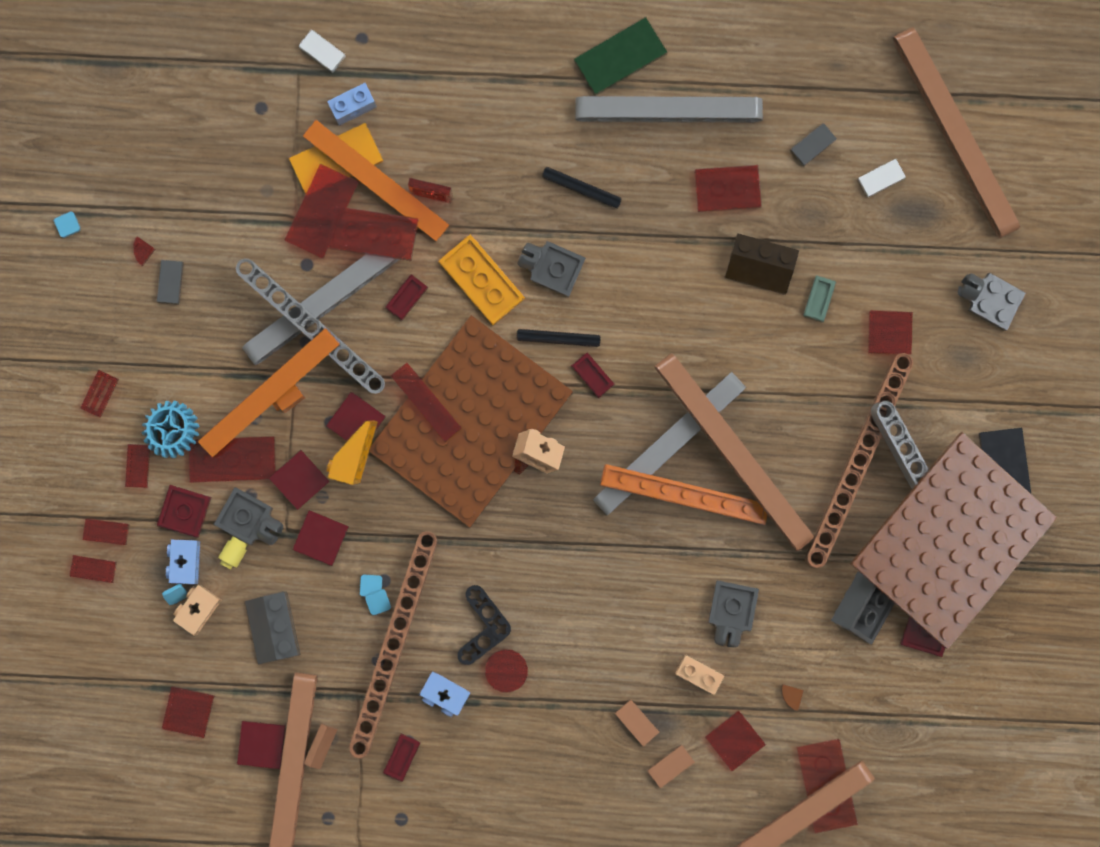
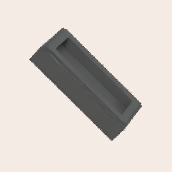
M822 123L790 151L805 166L835 142L837 138Z
M161 260L157 295L158 303L179 304L184 264L182 261Z

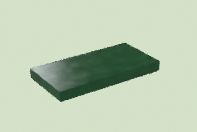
M645 17L574 58V62L596 96L665 56L667 50Z

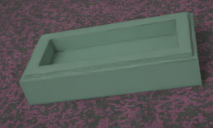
M815 276L803 317L824 322L836 281Z

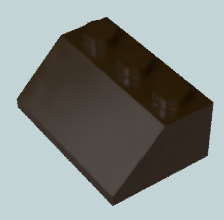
M738 233L724 278L786 295L799 250Z

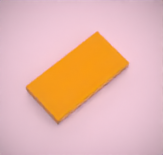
M366 123L338 135L341 140L374 166L384 162ZM315 146L289 158L307 197L352 177L351 174Z
M471 234L438 261L492 326L525 300L521 292Z

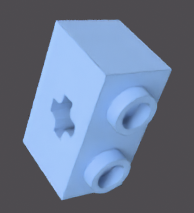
M366 83L327 101L338 125H342L376 108L375 101Z
M171 540V544L167 546V557H170V566L166 567V579H169V583L198 584L200 541ZM182 556L183 559L187 560V564H183V568L182 565L178 564V560H182Z
M433 671L420 695L423 696V702L430 706H434V704L441 706V712L452 717L454 714L459 715L471 692ZM448 690L447 695L450 696V699L441 701V695L438 694L439 691L444 692Z

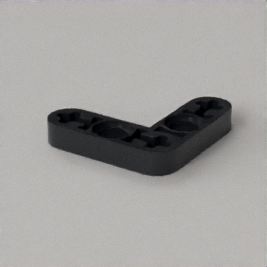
M472 585L466 590V599L486 624L487 628L458 651V660L464 665H470L508 637L511 632V626L484 589L478 585ZM472 589H474L475 591H481L479 597L482 601L485 597L488 600V602L483 603L479 607V609H477V607L475 606L479 604V602L475 598L472 600L470 599V596L472 595L470 591ZM485 606H492L495 613L493 617L485 618L483 616L482 610ZM498 615L501 617L498 622L501 625H507L505 629L507 633L504 635L496 633L498 628L495 623L492 626L488 623ZM487 636L490 638L491 643L488 648L483 649L479 646L478 640L480 637ZM474 642L476 648L481 651V654L477 655V652H474L471 655V661L468 659L463 660L461 658L464 655L462 651L466 650L468 652L473 649L470 644Z

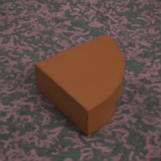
M782 684L781 692L784 701L790 708L798 711L804 690Z

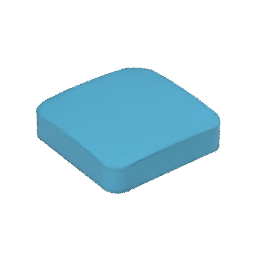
M68 212L54 219L62 238L73 235L81 229L73 212Z
M362 575L360 595L366 596L381 590L382 576Z
M177 584L164 591L162 595L169 605H174L186 598L187 591L181 584Z
M384 589L365 596L372 615L391 609L390 601Z

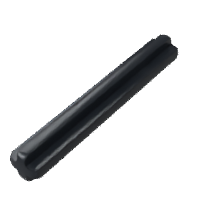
M545 167L542 173L544 179L617 209L621 204V197L550 167Z
M526 329L517 330L518 341L599 347L601 342L600 335Z

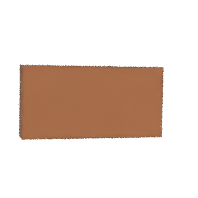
M631 699L615 713L643 747L659 733Z
M325 724L320 725L304 761L305 765L321 769L338 729Z
M681 744L647 771L657 785L662 788L695 762Z

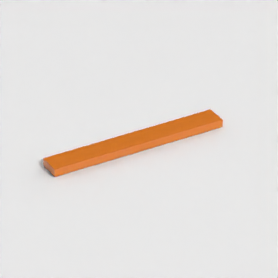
M315 120L303 135L306 140L437 242L450 226L319 121Z
M324 328L199 439L198 443L211 457L216 455L340 343Z
M604 464L600 486L766 525L768 515L755 500Z

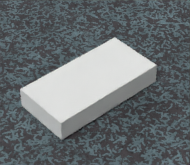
M313 30L308 33L299 45L300 49L332 73L345 58L344 53Z
M894 159L859 177L858 181L868 198L905 179L906 176L897 160Z

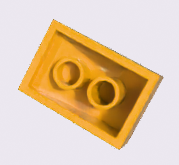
M366 421L337 452L333 460H329L326 470L329 472L328 478L351 485L361 483L377 421Z

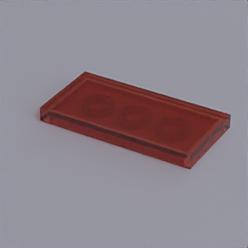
M320 164L284 241L323 259L359 182Z
M334 206L327 248L412 261L419 220L412 217Z
M274 436L234 438L213 457L198 443L199 439H195L196 444H189L191 451H189L190 483L270 480L269 477L276 472Z
M839 738L796 747L807 797L846 771ZM852 796L813 822L814 833L858 825Z

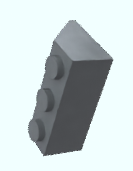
M858 571L831 621L872 645L895 603Z
M288 592L275 593L245 601L258 665L301 655Z

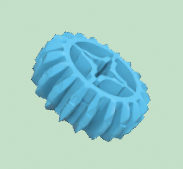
M165 401L164 406L161 403L157 404L158 410L150 409L152 415H145L148 422L142 423V426L147 429L141 432L142 435L147 436L143 441L149 444L148 449L154 451V454L158 456L162 454L164 458H168L169 455L171 458H176L177 453L183 456L184 449L191 451L189 444H196L193 437L199 436L195 429L200 427L198 423H194L198 418L192 415L193 410L187 409V405L184 403L179 404L177 401H173L172 404L169 401ZM179 414L183 418L184 428H181L179 425ZM170 427H173L177 430H172L168 432L164 429H169ZM157 431L162 433V444L158 440Z

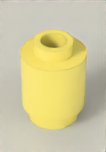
M233 536L231 540L227 541L218 557L221 559L220 564L230 570L233 566L237 568L247 551L246 547L248 544Z

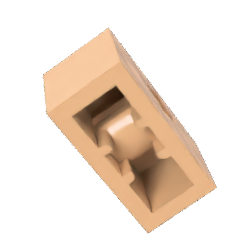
M529 429L518 434L512 457L548 474L559 470L565 447L559 444L557 440L547 438L535 429Z
M202 585L193 586L186 595L188 600L184 605L180 604L173 614L176 616L173 621L192 635L199 634L222 601V599ZM199 604L198 609L200 612L193 614L194 609L192 605Z
M684 655L675 672L679 677L715 695L724 678V675L687 655Z

